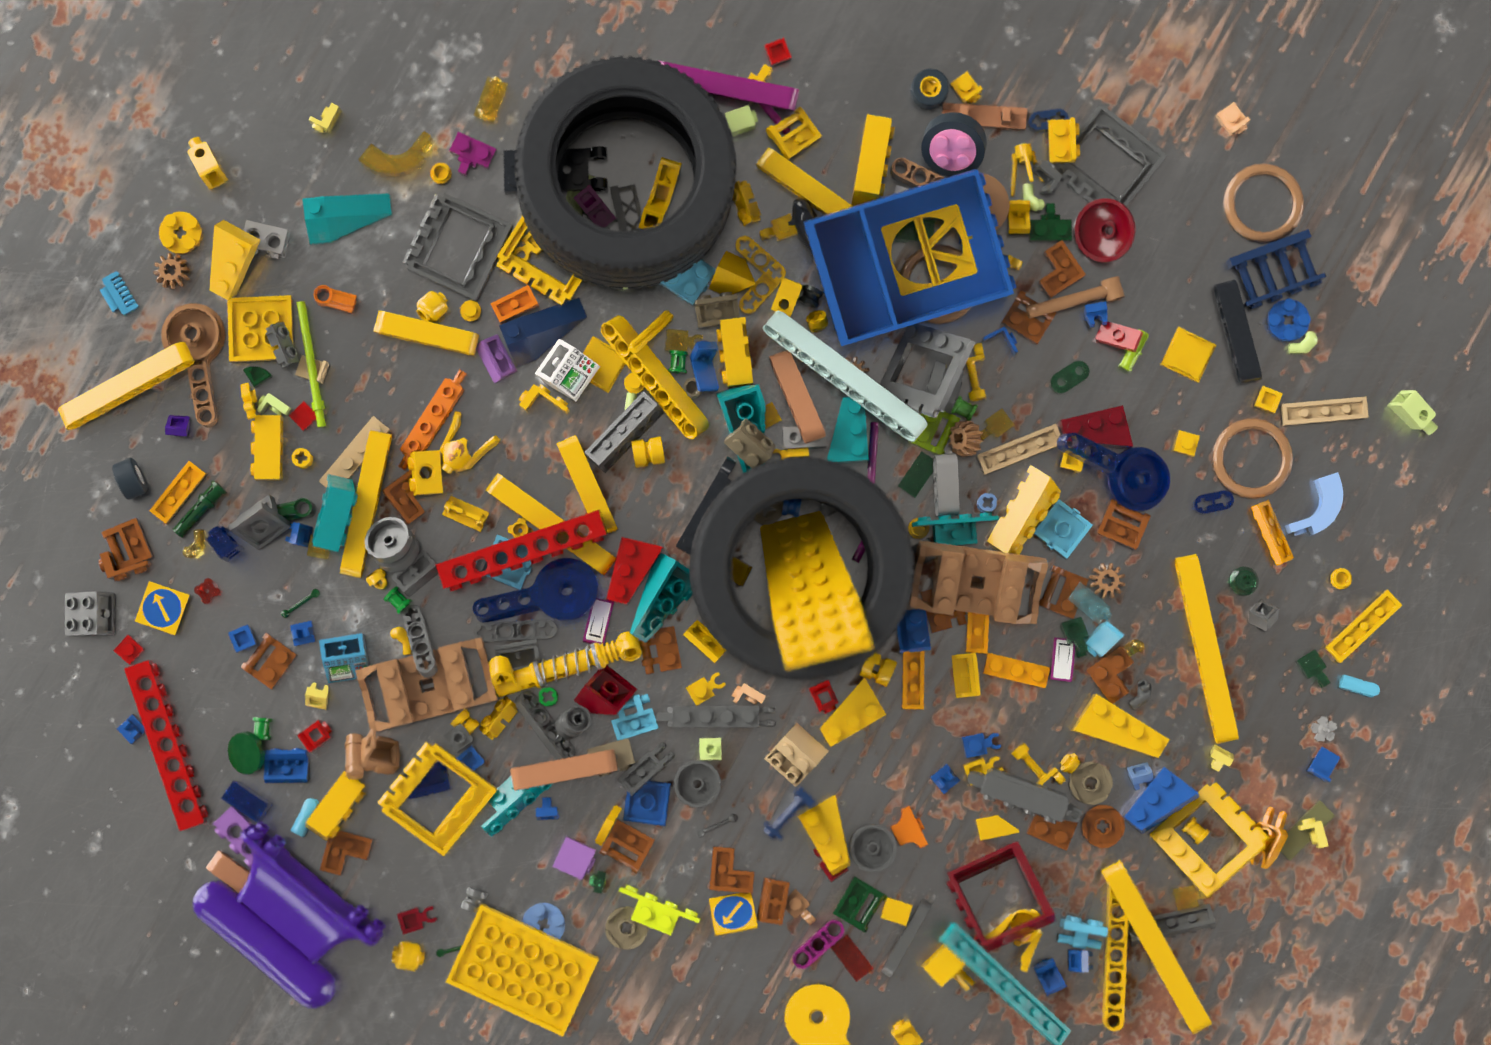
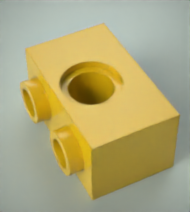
M440 450L410 453L408 469L412 470V478L409 479L410 491H413V495L443 493ZM422 467L429 471L427 479L420 476V469Z

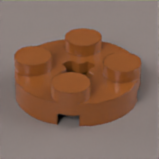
M1097 805L1085 812L1081 822V830L1088 843L1099 848H1108L1114 846L1123 836L1125 822L1123 816L1113 807ZM1101 820L1109 824V828H1106L1104 833H1101V829H1097V825L1100 824Z

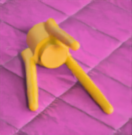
M1029 143L1015 146V153L1012 154V197L1015 196L1018 161L1020 164H1026L1030 182L1034 181L1030 162L1035 164L1037 159L1035 151L1032 150V146Z

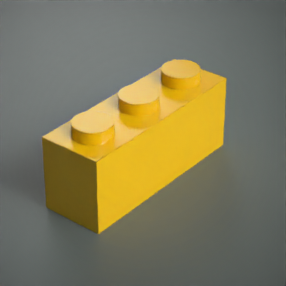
M256 415L255 421L251 422V432L255 433V441L251 442V454L254 455V463H251L250 471L251 476H254L256 481H283L284 418L281 415Z
M344 771L308 818L305 827L325 841L329 837L333 839L340 830V827H338L342 820L346 821L352 814L353 810H351V807L354 803L359 804L366 794L363 792L365 785L358 780L348 779Z

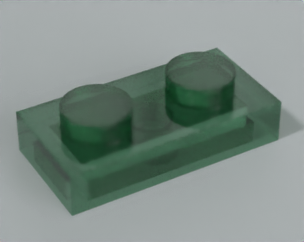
M921 451L897 487L915 498L933 473V458Z

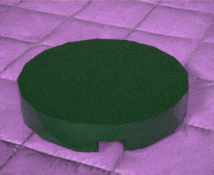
M249 731L237 733L231 737L228 743L229 761L239 773L244 775L259 771L265 762V750H262V742L254 733Z

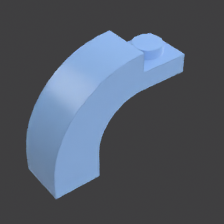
M1338 472L1314 480L1319 495L1318 508L1311 517L1286 525L1287 534L1294 532V535L1297 536L1306 533V528H1308L1311 536L1324 530L1335 520L1343 502V487Z

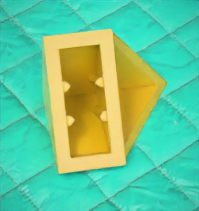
M726 251L716 268L709 290L718 294L732 292V295L756 284L746 259Z

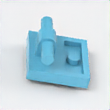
M1069 915L1066 916V919L1060 918L1059 927L1074 931V935L1059 934V943L1070 944L1072 947L1086 949V947L1101 949L1102 941L1088 939V933L1107 937L1108 928L1103 926V922L1088 919L1087 923L1081 922L1082 918Z

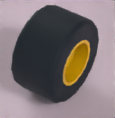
M929 68L916 74L911 84L910 92L912 99L918 106L924 109L938 108L945 102L948 96V79L937 69Z

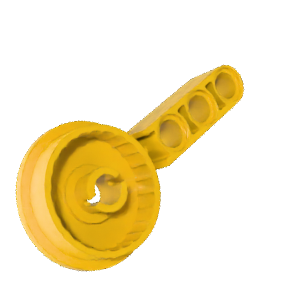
M814 984L801 988L791 997L785 1011V1023L790 1036L799 1045H851L846 1039V1032L850 1022L849 1008L839 992L826 985ZM814 1011H821L824 1018L822 1022L815 1023L812 1021L811 1015Z

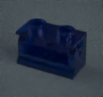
M216 526L208 532L209 536L205 539L219 558L228 562L242 552L244 548L232 536L227 534L230 531L229 528Z
M440 761L436 762L408 796V799L411 800L452 790L447 766L441 765Z
M237 780L232 781L221 797L222 800L256 823L262 821L272 806L270 802Z

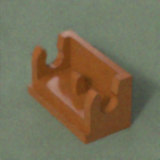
M764 877L756 920L777 925L783 924L790 882Z

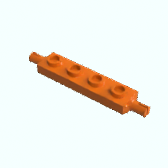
M459 369L453 380L444 379L401 446L400 451L405 456L398 467L406 470L408 467V457H411L410 453L427 450L464 392L460 384L467 375L465 372Z

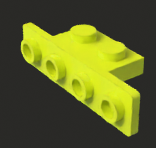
M626 884L625 888L620 887L619 892L639 899L631 920L670 936L679 916L697 923L701 920V918L697 917V912L689 909L683 912L677 909V904L667 900L663 904L657 901V896L647 892L645 896L638 894V889Z

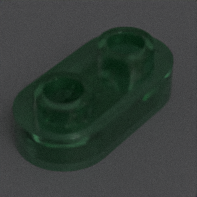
M1075 361L1055 373L1050 379L1052 391L1057 394H1064L1086 380L1090 372L1088 365L1083 361ZM1076 368H1081L1083 373L1081 375L1076 374ZM1058 379H1063L1065 385L1059 386L1057 383Z

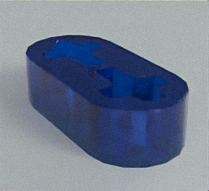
M1226 490L1203 494L1194 499L1193 508L1198 514L1223 511L1233 505L1234 497ZM1221 495H1224L1225 498H1229V501L1226 503V506H1224L1223 503L1216 504L1215 500L1220 499L1222 497ZM1201 499L1204 502L1211 501L1212 505L1206 506L1205 510L1202 507H1198Z

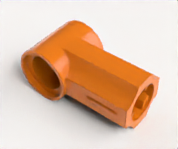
M320 285L315 288L313 295L319 306L330 307L351 314L357 299V295L335 290L326 285ZM322 291L330 294L329 298L325 301L318 299V295Z

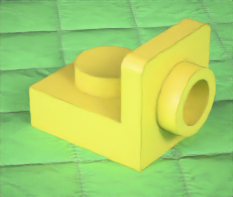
M331 103L329 108L326 107L321 116L322 121L310 116L309 121L313 125L312 128L316 131L331 133L342 111L339 106Z
M1315 817L1302 820L1303 824L1298 825V829L1305 830L1311 828L1312 832H1309L1312 844H1316V848L1327 847L1328 843L1322 821H1315Z

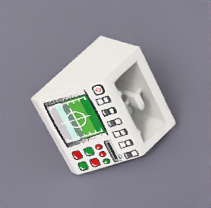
M558 339L535 374L546 385L577 401L600 366L575 347Z

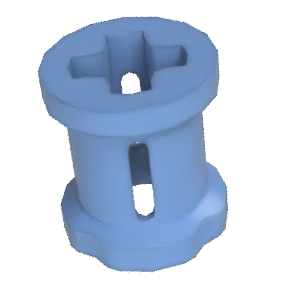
M984 493L977 500V508L982 513L992 512L997 507V498L991 493ZM983 498L985 500L990 499L992 501L990 503L991 508L989 506L985 508L983 507Z

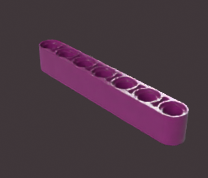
M660 61L661 64H668L673 68H677L680 73L684 72L687 76L692 77L695 83H699L709 94L795 111L799 89Z

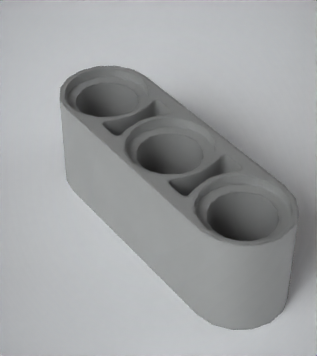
M934 455L933 477L936 516H957L960 511L957 455Z

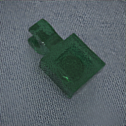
M1082 617L1062 622L1060 626L1067 644L1074 643L1078 658L1087 656L1088 648L1084 640L1088 639L1089 635Z
M1316 649L1296 661L1307 679L1314 676L1321 688L1331 683L1322 672L1327 666Z
M598 870L597 874L590 876L588 885L594 887L593 892L603 893L606 871Z

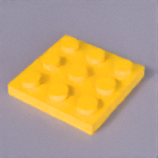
M291 295L237 297L227 300L230 362L276 360L273 351L279 347L278 345L271 347L265 334L267 332L266 328L270 327L271 324L284 322L294 346Z

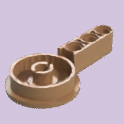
M905 158L896 159L890 168V174L894 179L912 188L944 179V177ZM897 164L903 165L906 168V172L903 174L898 173L895 170V166ZM983 173L986 185L983 188L984 192L990 195L992 206H989L991 214L993 213L996 216L998 226L995 229L997 230L1007 218L1009 198L1004 186L997 179ZM922 174L925 181L923 183L916 182L914 175Z
M198 303L179 306L167 316L161 332L164 349L175 343L186 342L194 360V363L187 368L195 416L201 425L213 427L217 424L218 412L210 364L223 349L226 338L225 326L220 316L210 307ZM191 329L197 330V335L193 338L194 340L187 337V333ZM199 370L204 371V378L202 380L195 379V373ZM202 391L208 392V398L205 401H199L198 398ZM205 412H211L212 418L208 422H203L202 420Z

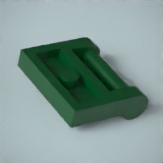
M854 876L834 909L833 914L866 933L869 928L867 927L881 902L886 900L887 895ZM871 893L875 897L859 922L855 920V917Z

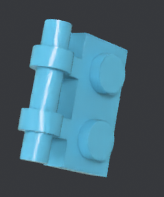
M639 694L634 695L618 712L619 718L611 720L617 741L658 729L653 709L644 710L642 705L650 702L648 694L639 696ZM636 706L637 713L625 716L624 710Z

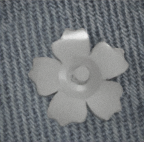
M1321 716L1317 723H1312L1310 728L1312 733H1316L1314 739L1317 742L1324 741L1325 739L1330 742L1334 740L1335 733L1333 730H1336L1337 726L1336 723L1328 721L1327 717Z

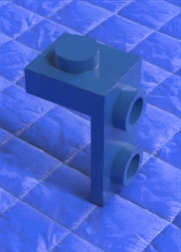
M704 340L696 342L690 354L697 388L700 392L718 391L719 389L712 361L718 350L717 341L708 342Z

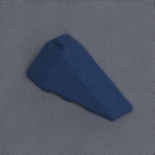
M580 298L564 302L563 305L558 304L499 325L514 364L518 368L540 358L543 353L556 344L558 339L564 337L584 321L587 315Z

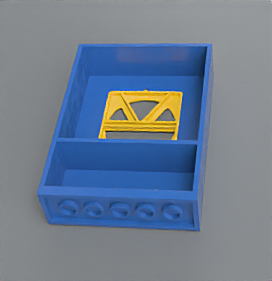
M973 169L803 221L841 346L1014 294L1013 289L1016 288L1013 276L1008 274L1007 268H1010V263L1007 255H1003L1001 250L1004 247L1001 234L996 233L995 227L998 226L995 214H991L989 206H992L989 193L984 192L983 186L986 185L983 172L981 173L977 169ZM934 217L944 220V224L928 240L923 218ZM913 220L932 283L921 284L904 278L897 271L892 261L891 248L895 236L906 224ZM952 227L957 230L963 245L961 256L932 250ZM934 259L957 264V267L949 276L941 280Z

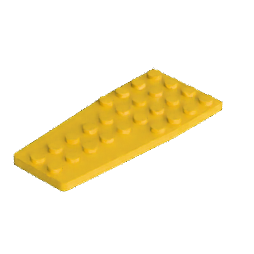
M816 511L797 518L793 517L777 521L773 524L762 525L760 532L772 616L786 670L873 648L858 595L824 515L820 511Z

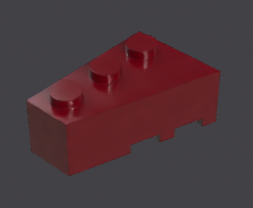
M1123 405L1063 419L1058 422L1062 440L1066 444L1131 449L1133 447Z

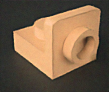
M1235 102L1216 114V117L1230 136L1235 132L1239 135L1248 128L1247 124L1250 122V118H1245Z
M745 683L742 687L738 685L732 694L735 698L733 702L736 704L743 693L747 695L745 699L754 705L757 702L762 704L766 697Z

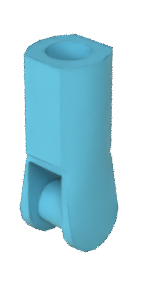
M1342 675L1339 688L1346 691L1359 693L1367 697H1374L1380 692V687L1375 683L1348 675Z
M308 798L304 802L291 829L293 833L301 837L306 836L309 829L305 827V823L320 804L317 799Z

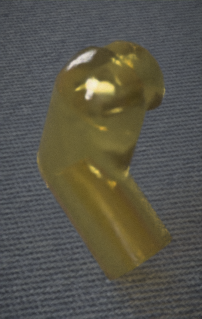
M204 529L193 530L194 541L188 547L183 548L184 557L195 558L204 550Z
M1134 639L1123 647L1131 657L1135 653L1144 650V643Z

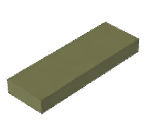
M1318 800L1287 831L1288 838L1280 852L1289 861L1311 840L1309 832H1312L1311 828L1305 830L1298 829V825L1303 824L1302 820L1315 817V821H1322L1324 827L1335 817L1321 800Z

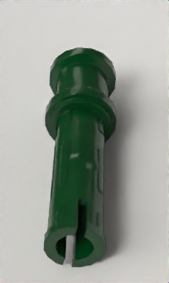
M212 480L211 486L204 493H200L196 504L172 530L183 538L208 509L215 506L214 503L222 494L225 495L227 491L215 480Z

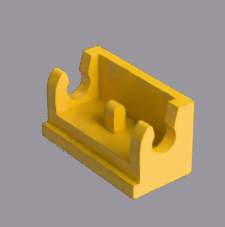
M977 654L952 655L956 698L980 696Z

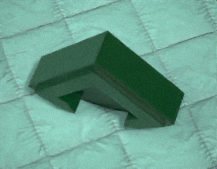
M250 366L243 369L254 388L273 377L266 369Z

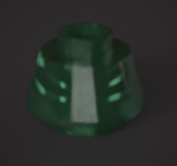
M1239 567L1230 576V586L1239 595H1250L1258 587L1259 578L1252 568Z

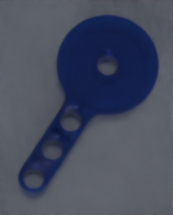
M1064 433L1057 439L1059 450L1105 473L1108 477L1109 488L1114 499L1121 506L1129 510L1145 511L1159 504L1168 492L1170 486L1168 466L1153 450L1144 447H1134L1117 454L1078 433ZM1069 437L1072 439L1071 448L1067 445V439ZM1087 446L1091 451L1089 457L1085 454ZM1105 456H1107L1109 460L1107 466L1104 464L1103 461ZM1137 475H1144L1145 480L1143 484Z
M560 558L545 565L538 573L531 587L478 599L473 604V612L476 619L482 623L531 613L540 609L546 615L556 620H574L585 615L593 607L598 595V582L592 569L584 562L574 558ZM565 588L572 589L569 595L561 594ZM523 598H530V602L528 604H520V601ZM501 603H509L507 609H499ZM482 607L489 608L488 612L482 615L478 614L479 609Z

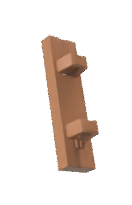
M943 103L942 114L950 112L966 114L974 118L982 128L1026 130L1027 108Z

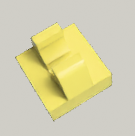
M312 683L310 687H307L305 693V705L326 710L328 705V686L325 685L323 690L316 689L317 683Z
M1214 744L1210 751V757L1214 758L1211 768L1218 772L1223 764L1230 767L1234 760L1233 753Z

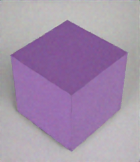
M567 836L552 867L583 880L585 874H589L596 860L594 855L597 850Z

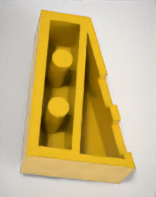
M746 317L720 320V329H716L717 340L718 342L722 341L723 350H719L720 363L725 362L726 370L722 371L723 384L727 383L728 389L737 386L753 385Z
M836 795L798 816L832 876L851 865Z

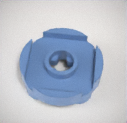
M540 903L526 911L522 920L523 923L540 930L538 921H543L545 918L548 920L547 924L550 927L549 929L544 928L542 932L558 939L562 937L565 931V920L558 907L550 903Z

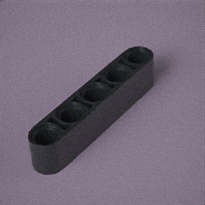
M1231 280L1215 284L1214 293L1238 381L1240 384L1261 380L1262 372L1237 281Z

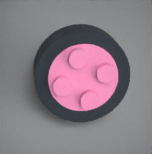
M945 113L934 118L926 127L921 144V152L924 161L934 172L950 177L979 168L984 159L987 138L984 129L974 118L962 113Z

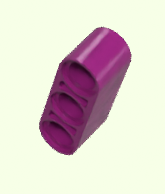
M833 919L824 924L795 950L792 956L794 965L797 968L805 969L816 961L843 936L844 926L842 923ZM831 924H838L840 926L839 934L835 936L830 935L828 932L829 926ZM816 938H821L824 941V947L820 950H815L812 947V942ZM799 953H806L808 955V961L805 964L797 963L796 956Z

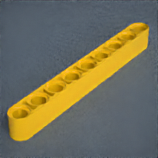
M1197 554L1175 558L1176 572L1215 741L1217 744L1238 740V730Z
M1119 860L1101 870L1192 1034L1194 1035L1210 1026L1212 1023L1122 862Z

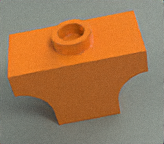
M910 806L902 808L900 820L890 826L899 846L909 842L917 844L919 848L927 846L928 843L922 833V830L925 828L921 819L915 818Z

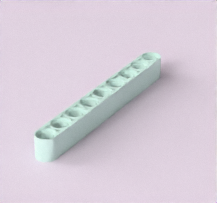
M776 311L763 326L764 332L770 338L906 440L914 442L927 427V421L921 415L782 311Z

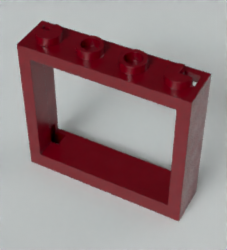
M1018 841L948 872L950 881L947 882L951 893L956 892L958 899L955 901L960 912L965 911L967 915L964 918L969 930H974L976 934L973 937L974 941L987 953L1056 922L1055 914ZM1015 858L1043 915L986 940L959 883Z

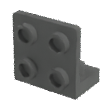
M115 592L66 593L65 636L115 635Z

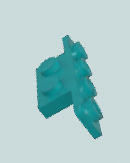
M992 512L980 513V517H972V514H961L958 519H951V515L938 516L939 520H931V517H919L917 522L912 523V527L933 526L935 543L949 545L978 544L976 523L997 521L999 516H993Z
M510 776L497 788V791L490 798L489 803L497 812L481 827L490 836L500 832L509 821L516 818L525 807L532 804L553 783L514 790Z

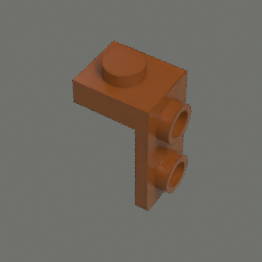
M109 551L101 553V559L98 560L101 571L106 573L108 579H114L115 582L126 579V574L132 572L135 575L148 571L147 567L152 566L151 562L146 560L116 570L113 555Z

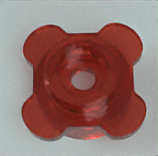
M206 578L203 583L194 588L195 594L202 598L201 601L204 604L210 603L214 596H219L220 594L219 588L213 585V581L210 578Z

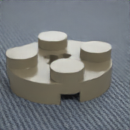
M1095 762L1080 764L1071 773L1069 788L1075 799L1089 805H1096L1105 801L1113 785L1112 776L1108 769ZM1089 777L1097 782L1092 790L1090 787L1085 786Z
M631 906L619 907L608 916L605 931L607 939L613 946L624 950L634 949L645 940L648 926L631 920L635 908ZM623 922L632 924L630 928L631 933H622L621 929L623 926L621 924Z

